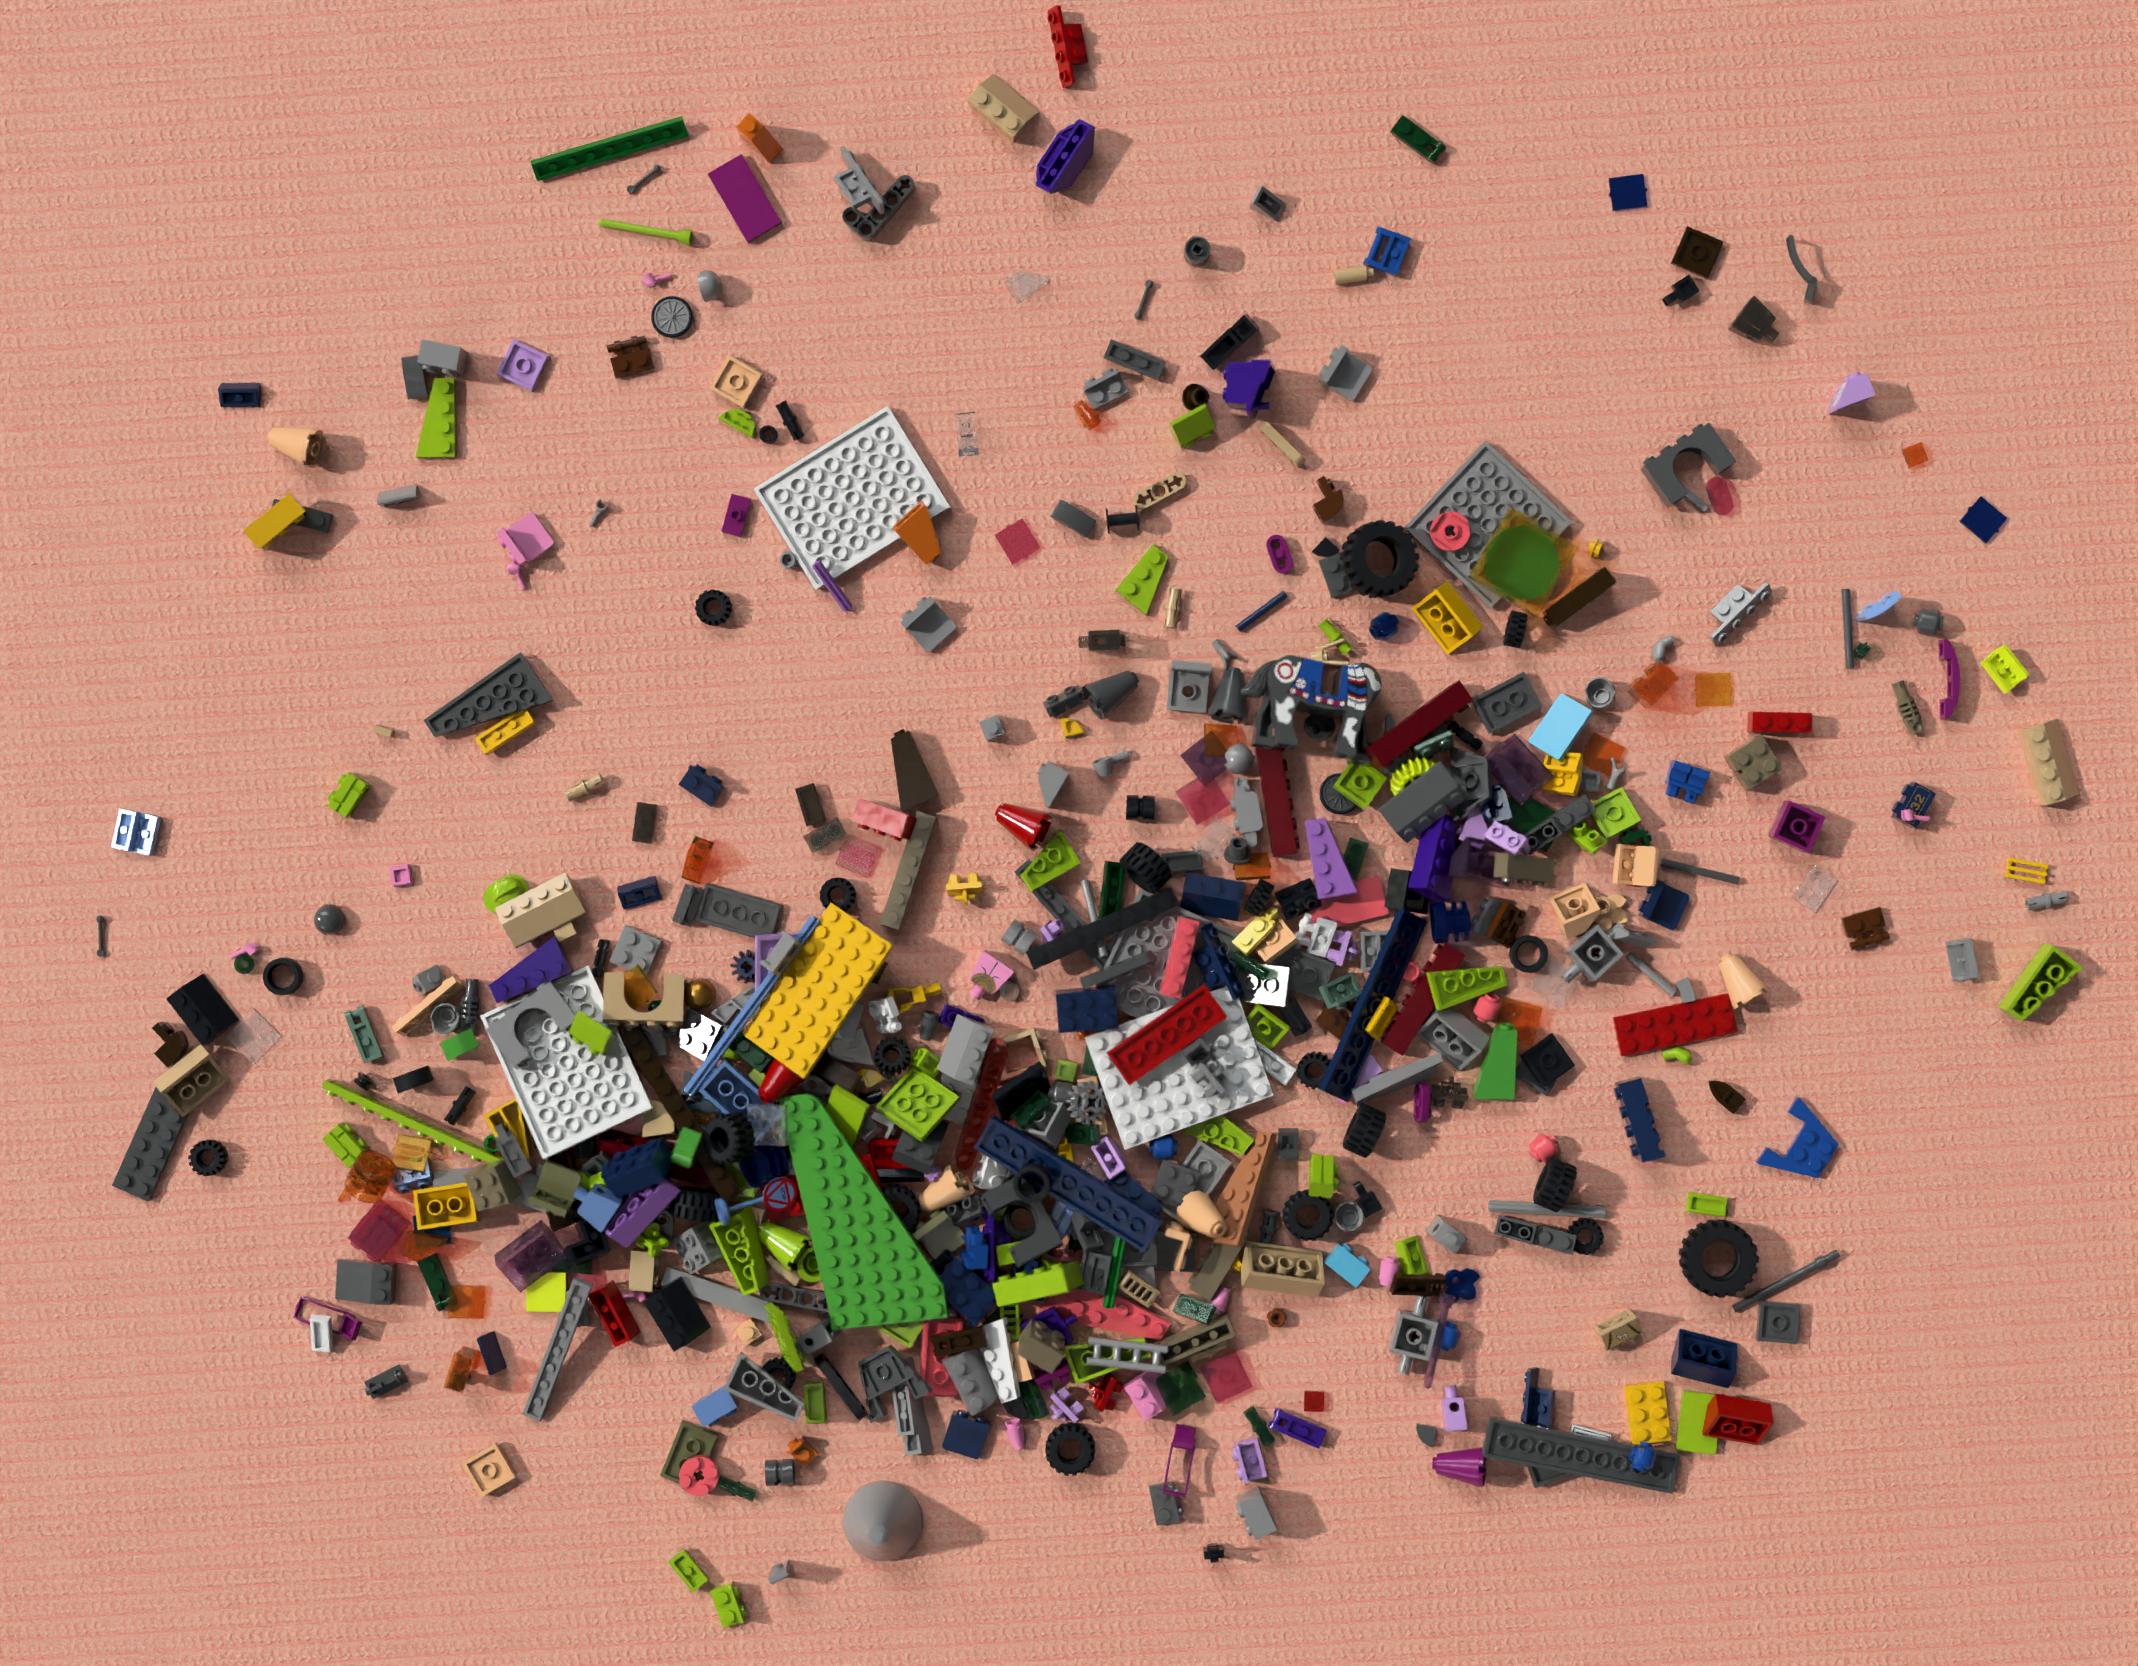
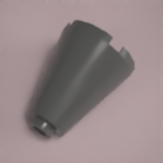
M1230 667L1229 670L1224 671L1208 711V717L1211 716V719L1232 724L1233 720H1238V724L1247 722L1246 696L1240 693L1241 689L1245 686L1244 673L1241 672V669Z
M1124 671L1088 683L1082 687V692L1085 700L1089 699L1091 703L1089 707L1099 719L1104 720L1138 687L1137 683L1139 680L1134 672Z

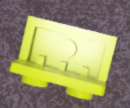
M2007 645L1995 649L1980 662L2004 694L2029 676V673Z

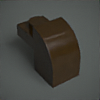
M159 1022L152 1029L165 1043L154 1054L169 1068L174 1066L185 1055L188 1041L183 1031H177L174 1034V1029L169 1023Z

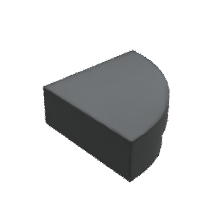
M1416 1423L1419 1438L1426 1445L1433 1447L1436 1426Z

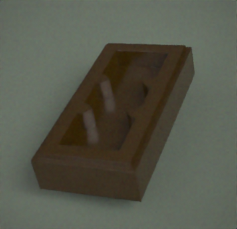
M812 783L796 788L795 791L806 826L826 821L815 784Z

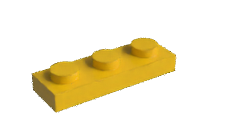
M528 709L509 715L475 739L483 753L487 756L536 724Z

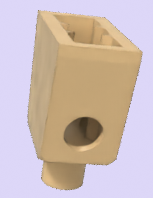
M650 1100L653 1109L643 1113L642 1137L652 1139L677 1135L678 1128L663 1104Z

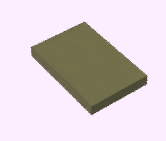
M682 1420L660 1476L679 1483V1472L683 1463L697 1455H704L710 1458L719 1434ZM702 1471L694 1472L696 1480L702 1478Z

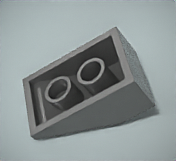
M942 1120L923 1142L903 1130L891 1160L928 1175L949 1123Z
M337 1259L335 1299L367 1304L391 1305L395 1302L397 1262Z

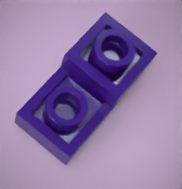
M948 1004L944 1005L939 1017V1023L949 1027H953L957 1014L982 1023L984 1021L981 1017Z

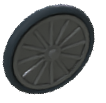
M1342 773L1327 777L1323 781L1319 793L1323 806L1331 813L1339 815L1352 812L1357 807L1355 803L1333 788V785Z

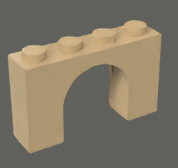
M604 973L603 1023H607V1026L616 1027L619 1024H627L628 1027H638L639 1024H647V1027L652 1028L659 1027V1025H667L668 1028H678L679 1025H683L684 974H664V995L661 1004L650 1012H638L630 1008L625 1001L624 973Z

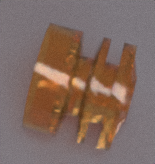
M362 1151L357 1156L352 1166L353 1168L344 1181L347 1192L354 1198L366 1203H377L382 1200L388 1185L395 1176L396 1166L392 1160L379 1152Z

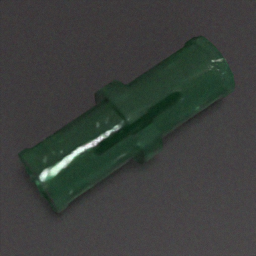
M1235 950L1230 957V960L1244 968L1245 972H1250L1262 981L1269 975L1270 970L1258 964L1254 958H1249L1242 954L1239 950Z
M1252 1406L1245 1410L1243 1414L1250 1422L1253 1432H1256L1261 1439L1263 1445L1268 1446L1274 1442L1275 1438L1269 1432L1266 1426L1267 1423L1261 1419L1255 1407Z
M722 1475L716 1485L717 1488L732 1493V1496L735 1497L737 1495L750 1502H753L757 1490L742 1485L740 1481L735 1482Z

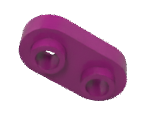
M1280 535L1271 536L1267 540L1266 548L1273 568L1276 572L1285 574L1293 566L1287 543ZM1273 542H1278L1280 547L1278 549L1273 548ZM1284 560L1286 566L1280 567L1279 561Z
M1417 1083L1414 1089L1413 1114L1417 1123H1426L1431 1117L1429 1106L1432 1090L1427 1083Z

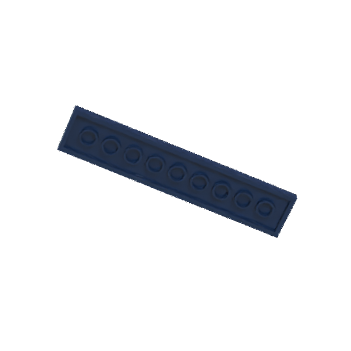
M1398 909L1341 1040L1338 1043L1334 1056L1330 1061L1326 1074L1322 1079L1319 1087L1320 1090L1348 1102L1352 1093L1351 1089L1354 1088L1375 1041L1364 1029L1384 996L1393 1000L1426 926V920L1405 909Z
M995 1115L991 1117L974 1149L1015 1174L1022 1166L1028 1163L1043 1165L1052 1175L1053 1185L1048 1193L1049 1195L1142 1252L1146 1250L1164 1218ZM1028 1172L1022 1177L1043 1190L1044 1180L1038 1173Z

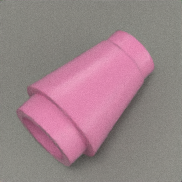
M1220 1285L1212 1299L1207 1302L1206 1309L1218 1316L1222 1312L1224 1313L1231 1290Z
M1019 1418L1006 1421L1004 1430L1014 1449L1024 1448L1023 1423Z

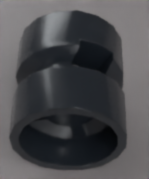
M1127 795L1126 820L1137 821L1141 817L1143 821H1154L1155 796H1143L1140 799L1138 795Z

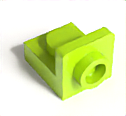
M919 1046L913 1052L909 1063L919 1068L931 1078H935L939 1072L937 1067L940 1058Z

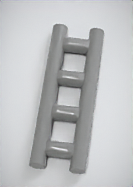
M1089 1337L1088 1345H1094L1093 1357H1087L1086 1365L1164 1374L1166 1372V1366L1160 1365L1161 1353H1168V1345ZM1102 1346L1114 1347L1113 1359L1101 1358ZM1122 1348L1134 1350L1132 1362L1121 1361ZM1142 1351L1153 1352L1152 1364L1140 1363Z

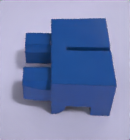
M1673 760L1665 780V784H1667L1665 795L1677 798L1679 790L1683 789L1686 791L1683 801L1694 804L1698 795H1702L1704 785L1711 772Z
M967 1226L966 1235L961 1236L966 1243V1251H960V1259L967 1269H987L988 1244L984 1241V1233L979 1231L980 1228L978 1226Z

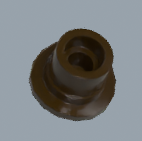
M1190 384L1183 390L1182 402L1186 409L1190 411L1203 404H1207L1209 401L1208 391L1199 384Z

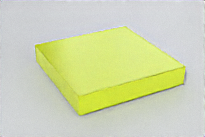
M527 1271L526 1312H561L566 1300L567 1272Z

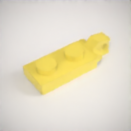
M1272 906L1266 913H1260L1232 941V944L1248 956L1274 930L1275 920L1280 916L1279 910Z

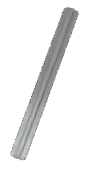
M1490 1200L1488 1203L1489 1212L1590 1218L1606 1217V1207L1565 1204L1556 1213L1534 1202Z

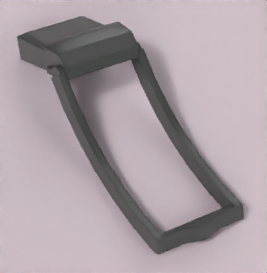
M1788 235L1786 243L1791 261L1800 276L1808 283L1803 302L1811 303L1818 280L1803 266L1795 248L1794 237Z

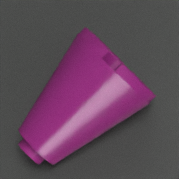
M1483 1447L1438 1453L1437 1457H1433L1432 1469H1436V1474L1477 1487H1483L1486 1476V1457H1482Z

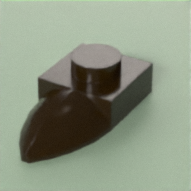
M1709 1081L1710 1090L1717 1102L1732 1114L1746 1100L1728 1084L1721 1081Z

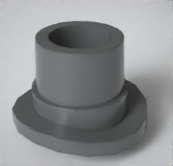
M1235 837L1231 839L1230 845L1224 850L1225 860L1235 865H1244L1251 860V851L1244 838Z

